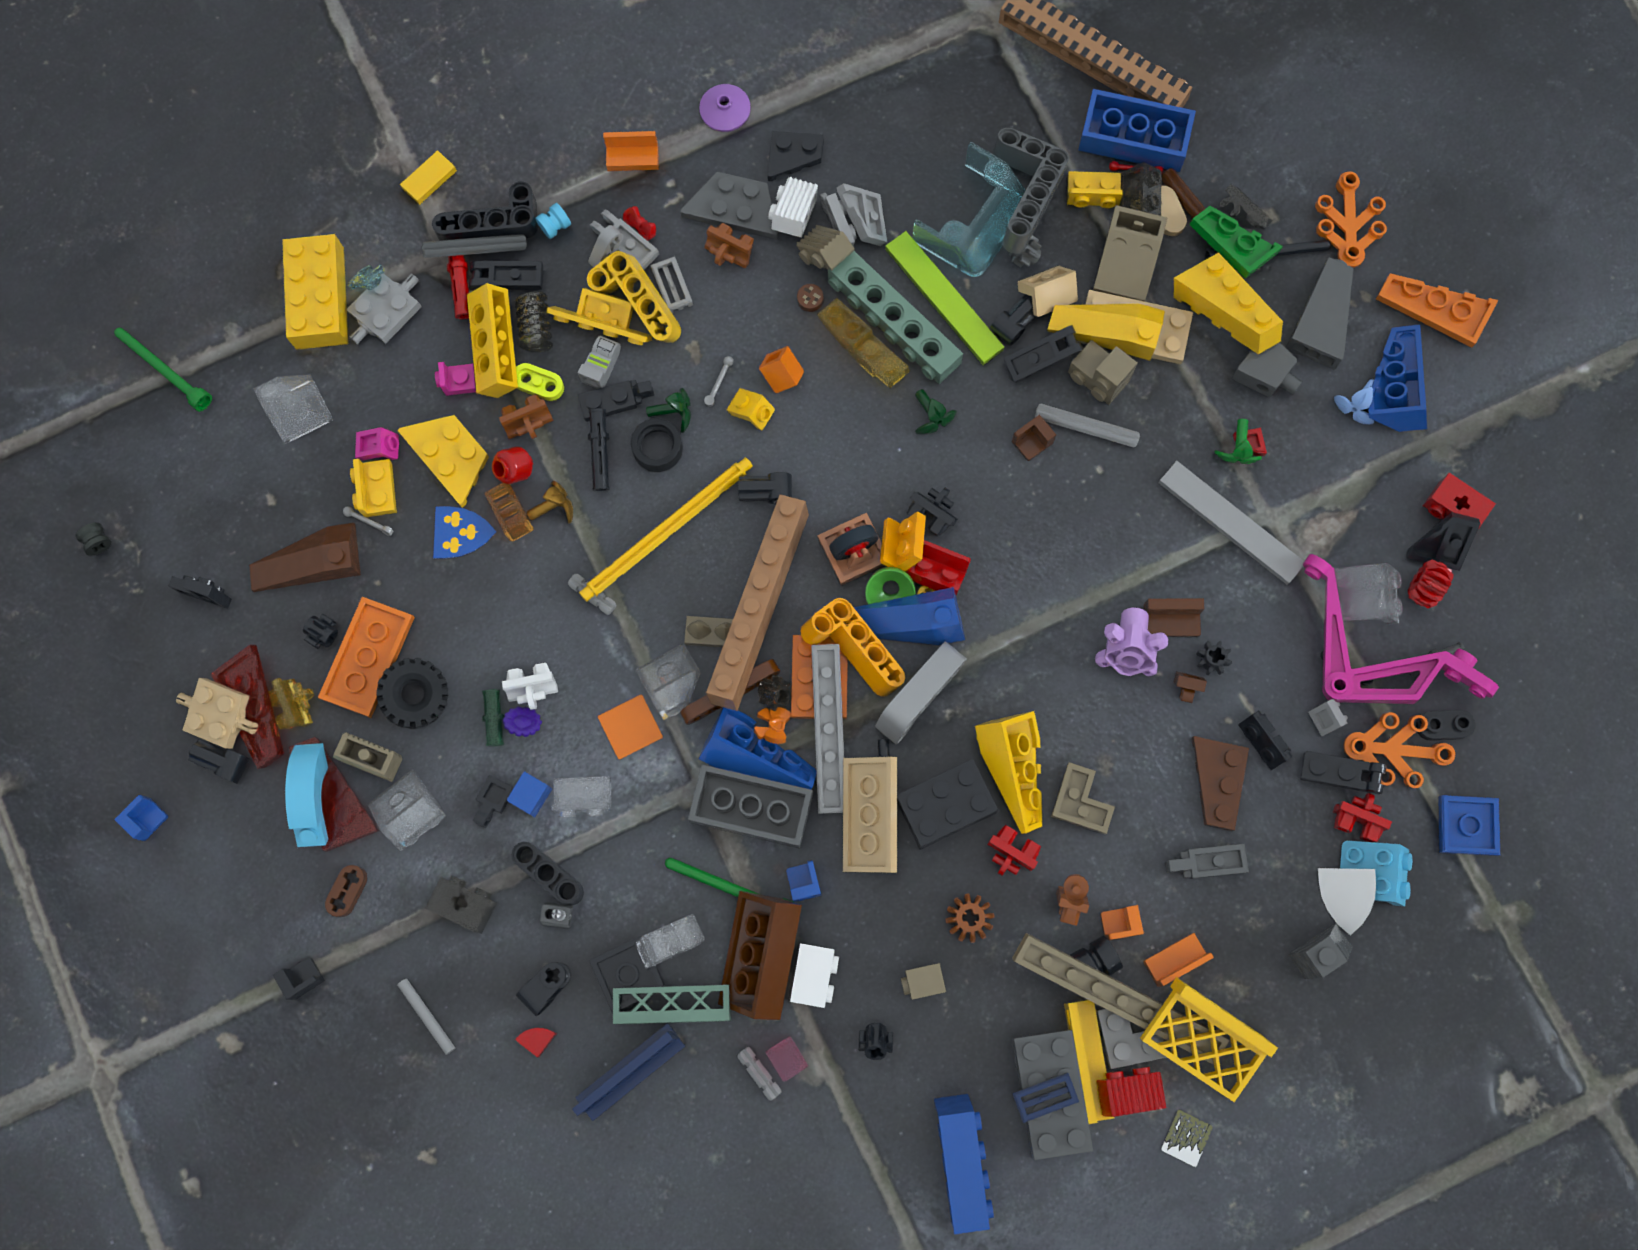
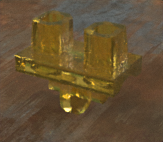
M277 678L272 681L273 688L266 693V697L272 707H279L281 705L284 711L276 718L279 728L291 729L296 726L307 727L312 724L313 721L308 712V709L311 708L308 700L314 696L313 690L310 688L303 689L301 683H296L295 679L281 680V678Z

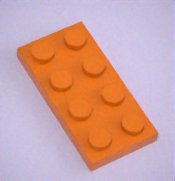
M362 597L318 698L372 718L378 704L376 696L378 681L386 668L391 667L396 662L415 617L406 612Z

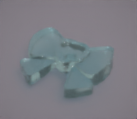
M381 264L374 270L371 265L362 268L349 281V288L351 290L357 287L367 288V290L374 289L381 282V274L385 272Z

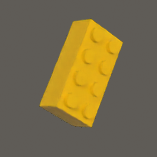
M335 234L282 239L286 338L296 350L348 344L344 247Z

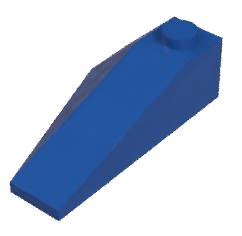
M1420 325L1393 327L1391 329L1383 351V358L1375 372L1374 382L1370 386L1373 388V399L1368 408L1369 418L1398 432L1427 429Z
M722 708L704 743L699 760L719 769L810 790L813 788L817 774L815 768L792 750L785 751L778 744L770 743L765 738L758 739L754 733V727L757 722L750 716L740 711Z

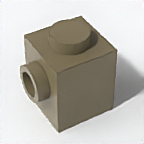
M940 963L906 970V977L901 978L904 995L910 994L911 1000L946 992Z

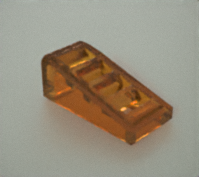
M501 483L484 493L504 534L510 541H515L534 530L511 484ZM509 493V496L505 497L504 499L498 502L495 501L496 499ZM514 503L511 506L500 511V509L504 508L505 506ZM518 512V514H516L515 516L505 520V518Z

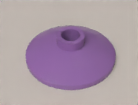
M721 84L710 88L703 95L699 107L704 123L711 129L720 132H729L741 127L747 121L751 109L746 93L739 87L730 84ZM722 102H729L727 105L720 104Z

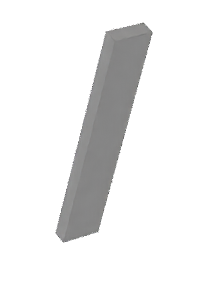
M1178 461L1160 479L1159 484L1286 585L1303 568L1304 561Z
M839 644L811 645L818 814L843 813L844 742Z

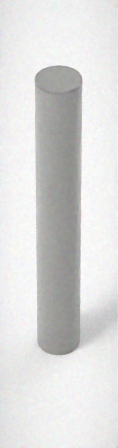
M406 978L399 982L397 986L444 1053L448 1055L455 1050V1046Z

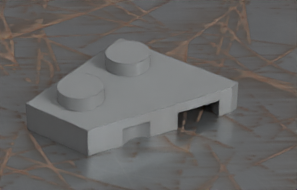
M844 183L838 186L837 192L861 241L878 246L885 244L887 236L881 195Z

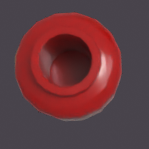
M518 446L498 451L492 462L493 474L505 484H513L528 479L533 469L532 457L525 449Z

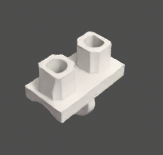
M547 663L536 664L533 667L534 675L524 677L522 669L508 670L507 680L502 681L503 690L507 694L508 701H517L518 704L528 702L529 708L532 710L537 708L536 700L546 699L547 694L557 693V684Z

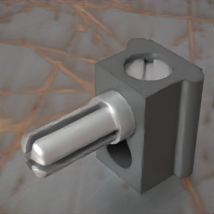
M545 902V905H542L540 922L545 926L570 929L573 906ZM553 910L552 913L554 915L551 914L553 918L549 919L548 912Z

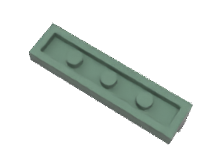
M729 985L613 988V1024L616 1025L731 1021ZM723 991V1009H711L703 1000L711 992ZM683 992H690L698 1000L689 1010H682L674 1002ZM695 992H705V993H704L703 996L700 998ZM654 993H661L669 1001L660 1011H653L645 1003ZM666 993L676 994L671 999ZM620 994H632L640 1002L631 1012H620ZM637 994L647 995L643 999H641ZM700 1003L706 1008L695 1010ZM672 1004L677 1010L667 1009ZM643 1005L648 1011L638 1010Z

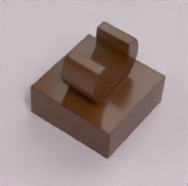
M1176 671L1174 678L1175 685L1181 687L1179 695L1181 701L1192 703L1195 690L1205 692L1207 681L1204 677Z

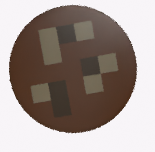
M815 284L802 286L797 293L799 307L807 312L818 310L823 304L821 288Z

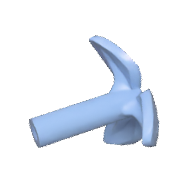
M1370 379L1362 390L1356 392L1352 396V402L1344 396H1334L1337 407L1344 414L1351 411L1354 412L1353 420L1361 424L1370 425L1374 423V420L1369 418V413L1363 411L1371 405L1373 388L1370 386H1372L1374 380Z

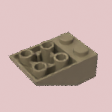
M1116 205L1093 290L1145 302L1168 218Z

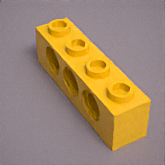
M486 283L467 294L476 393L499 398L518 388L508 289Z

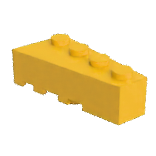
M1220 253L1211 256L1174 277V299L1180 303L1184 301L1198 315L1202 313L1210 318L1213 325L1219 329L1223 327L1231 332V337L1255 353L1260 354L1281 342L1283 321Z

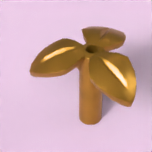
M553 480L551 482L553 487H550L543 495V499L546 501L528 510L527 515L533 521L557 506H561L565 509L568 524H570L573 519L572 502L566 498L568 494L565 489Z

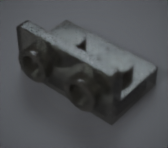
M1143 162L1121 172V190L1123 192L1120 206L1161 216V170Z

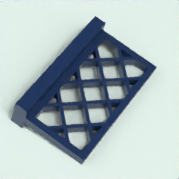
M667 1023L575 1098L579 1104L572 1108L577 1116L587 1113L590 1119L594 1121L686 1047L670 1024Z

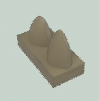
M687 616L685 645L723 647L733 619Z

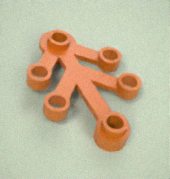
M1345 172L1336 182V189L1343 195L1344 216L1333 207V199L1329 195L1320 196L1315 203V208L1318 212L1324 213L1329 219H1323L1316 227V233L1330 241L1338 250V259L1344 261L1348 266L1355 268L1364 261V250L1376 239L1383 237L1387 231V226L1382 221H1375L1370 226L1368 233L1358 242L1356 232L1372 217L1381 214L1386 207V202L1381 197L1372 198L1367 208L1356 218L1355 191L1360 184V180L1356 173ZM1346 179L1352 181L1353 184L1348 183ZM1320 202H1326L1328 207L1322 206ZM1373 203L1378 204L1380 209L1375 208ZM1334 224L1345 233V240L1333 231ZM1321 226L1328 227L1329 231H1324ZM1374 228H1379L1381 233L1375 232ZM1348 251L1353 252L1356 256H1351Z
M1392 712L1384 713L1381 715L1380 721L1365 733L1354 732L1348 735L1343 745L1346 755L1354 760L1379 763L1372 753L1383 754L1404 778V783L1409 788L1421 787L1424 778L1421 773L1413 771L1401 756L1428 758L1434 764L1442 766L1451 764L1455 759V750L1447 743H1436L1432 747L1401 745L1414 733L1426 730L1428 721L1422 715L1411 716L1408 724L1385 743L1373 742L1386 729H1395L1399 725L1397 714ZM1387 716H1391L1394 720L1391 726H1388L1385 722ZM1417 718L1422 721V726L1419 729L1414 726V720ZM1357 741L1363 743V749L1359 752L1355 749ZM1443 749H1446L1448 752V757L1445 760L1440 756V752ZM1386 769V772L1389 774V780L1387 782L1381 780V784L1385 786L1391 785L1395 781V774L1390 769ZM1413 774L1418 778L1415 785H1412L1409 781L1410 776Z

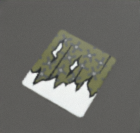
M1178 1110L1161 1150L1196 1167L1213 1127Z

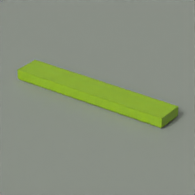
M907 231L885 246L888 254L982 365H985L1004 351L1003 344Z

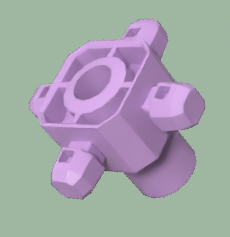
M1127 608L1121 613L1120 626L1116 623L1106 625L1104 631L1107 638L1106 649L1096 654L1095 662L1100 667L1112 666L1121 675L1132 676L1143 673L1149 677L1157 673L1158 668L1156 663L1157 651L1168 646V637L1161 632L1151 634L1148 631L1149 615L1146 611L1140 608Z

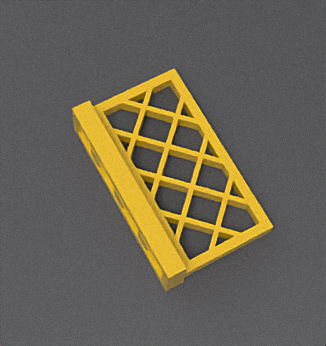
M1176 977L1170 986L1173 991L1140 1039L1235 1102L1265 1057L1268 1055L1272 1058L1278 1047ZM1178 1000L1184 1004L1186 1016L1172 1019L1170 1010ZM1191 1010H1193L1197 1014L1191 1015ZM1206 1019L1209 1032L1195 1035L1193 1021ZM1187 1023L1189 1036L1175 1039L1173 1025ZM1167 1027L1169 1041L1157 1043L1151 1039L1157 1029ZM1228 1034L1232 1047L1217 1050L1216 1036ZM1210 1038L1212 1051L1198 1054L1196 1041ZM1190 1042L1192 1056L1179 1058L1176 1045ZM1252 1050L1256 1053L1249 1064L1240 1065L1238 1052ZM1233 1053L1235 1067L1221 1070L1219 1056ZM1213 1058L1215 1071L1201 1073L1199 1061ZM1236 1073L1237 1082L1231 1091H1228L1223 1087L1222 1076Z

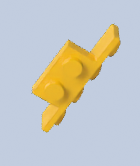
M582 288L577 312L556 306L547 307L546 313L554 315L553 319L556 321L569 323V320L579 322L578 327L587 330H593L594 327L603 330V334L606 336L618 338L619 335L628 337V342L637 345H643V342L652 341V335L629 328L633 306L625 299Z

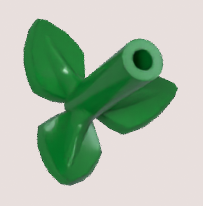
M1247 419L1237 420L1236 445L1233 453L1227 454L1215 450V454L1222 460L1229 463L1240 461L1241 464H1251L1262 459L1261 455L1252 457L1253 450L1247 440Z

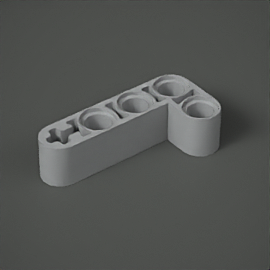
M945 641L889 703L878 719L875 728L897 745L910 730L920 714L961 669L967 658Z

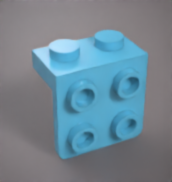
M1360 841L1343 842L1340 869H1375L1376 892L1374 901H1383L1394 906H1405V901L1409 899L1411 891L1410 883L1407 882V873L1412 869L1413 863L1412 854L1409 853V849L1400 844Z

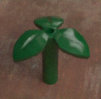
M684 388L679 389L681 393H673L666 397V404L648 406L646 408L648 417L679 413L682 416L681 433L686 431L690 423L691 412L688 406H691V403Z
M923 389L915 394L930 420L929 423L915 430L916 434L934 433L938 430L940 424L945 427L954 419L957 413L956 410H951L945 414L946 408L944 405L933 398L930 399Z

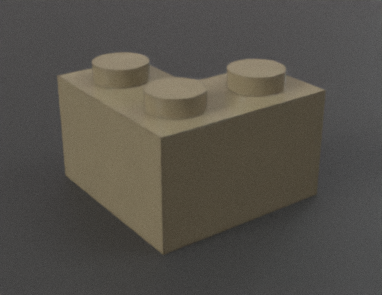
M1091 340L1084 350L1071 362L1068 373L1074 382L1084 385L1091 390V394L1098 401H1105L1110 405L1130 382L1138 363L1117 346L1109 354Z

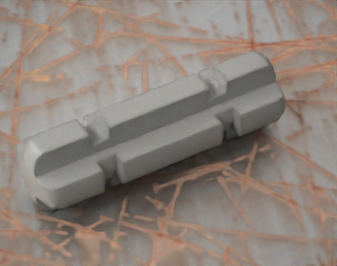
M574 574L568 581V585L576 592H580L588 583L579 574ZM603 592L597 597L593 596L588 600L594 606H599V609L606 615H610L616 608L615 601L605 597Z
M746 1047L738 1053L737 1057L743 1065L747 1066L746 1070L759 1088L762 1087L764 1089V1095L771 1101L781 1093V1089L776 1082H772L771 1075L760 1060H756V1055L752 1049Z

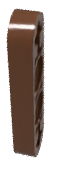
M770 659L753 668L744 695L773 679L781 672L774 659ZM705 695L683 708L680 714L686 725H690L722 707L711 704L708 696Z

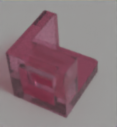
M792 1036L787 1037L765 1052L783 1081L789 1080L809 1066Z

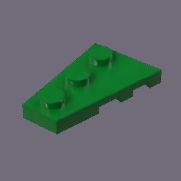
M1212 206L1207 207L1195 216L1189 224L1245 279L1277 255L1283 248V246L1276 242L1272 245L1261 239L1262 234L1255 230L1251 233L1239 226L1237 220Z

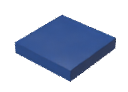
M1438 796L1439 853L1500 855L1499 798Z

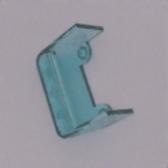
M970 142L967 149L965 166L984 176L985 180L996 188L969 226L959 221H949L942 227L940 232H937L916 219L913 225V240L920 247L965 274L976 277L986 271L1003 246V239L1009 220L1026 190L1005 161Z

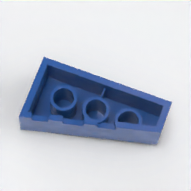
M968 1094L934 1098L935 1110L939 1119V1124L937 1125L941 1148H943L942 1160L945 1177L947 1178L946 1188L954 1234L990 1230L989 1218H994L991 1199L986 1200L985 1189H990L988 1172L987 1170L982 1171L981 1160L986 1159L984 1142L978 1141L977 1130H982L980 1112H974Z

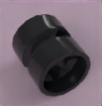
M1104 935L1089 943V950L1081 948L1070 954V956L1108 976L1123 968L1117 952Z

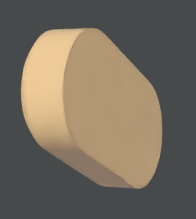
M1168 186L1156 187L1149 198V205L1153 214L1168 218L1164 234L1177 236L1183 232L1186 226V215L1172 188Z

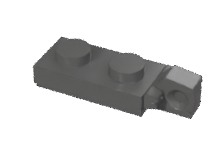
M1245 844L1188 849L1185 852H1180V859L1165 862L1167 873L1183 872V878L1190 879L1249 872Z

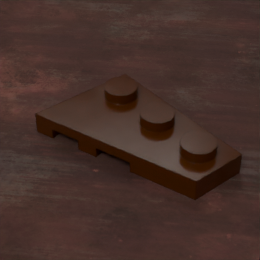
M1193 736L1192 744L1196 756L1195 764L1201 791L1199 792L1204 825L1234 831L1249 748Z

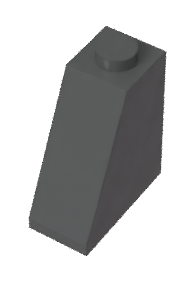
M1334 923L1288 955L1304 979L1324 978L1348 961L1353 947L1338 925Z

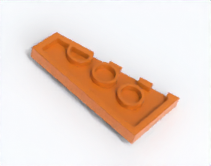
M1391 273L1386 278L1376 297V300L1471 348L1478 341L1498 300L1492 298L1488 300L1477 298L1475 294L1467 292L1461 294L1449 291V288L1439 285L1438 287L1425 285L1423 281Z

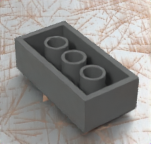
M702 765L688 820L691 824L800 849L812 802L813 790Z
M1072 1030L1011 1038L1020 1090L1069 1073L1079 1099L1078 1103L1025 1122L1031 1158L1039 1160L1092 1152L1093 1145ZM1063 1081L1023 1096L1021 1100L1025 1102L1065 1087L1066 1083ZM1068 1092L1025 1108V1111L1028 1114L1071 1098Z

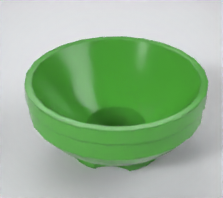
M886 567L876 571L870 577L866 585L865 595L868 604L916 595V590L912 578L904 570ZM891 580L897 582L899 591L895 594L886 593L883 589L885 582Z

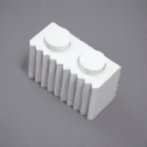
M788 177L785 186H779L776 197L777 205L772 204L769 211L768 219L772 220L771 229L802 238L817 201L818 185Z

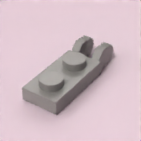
M606 209L601 213L607 223L613 225L623 234L618 251L634 256L643 270H645L658 257L659 251L621 218H616ZM596 221L590 224V227L598 236L605 229Z

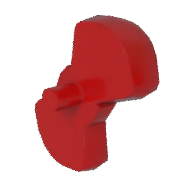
M637 206L629 207L624 211L623 221L634 227L647 241L655 237V223H650L641 217Z

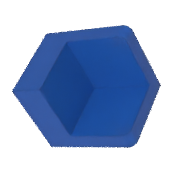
M523 772L508 796L507 801L529 815L536 817L552 788L528 773Z
M138 795L114 820L133 839L146 841L168 818V815L151 798Z
M813 860L808 861L807 864L791 867L786 870L793 902L821 896Z

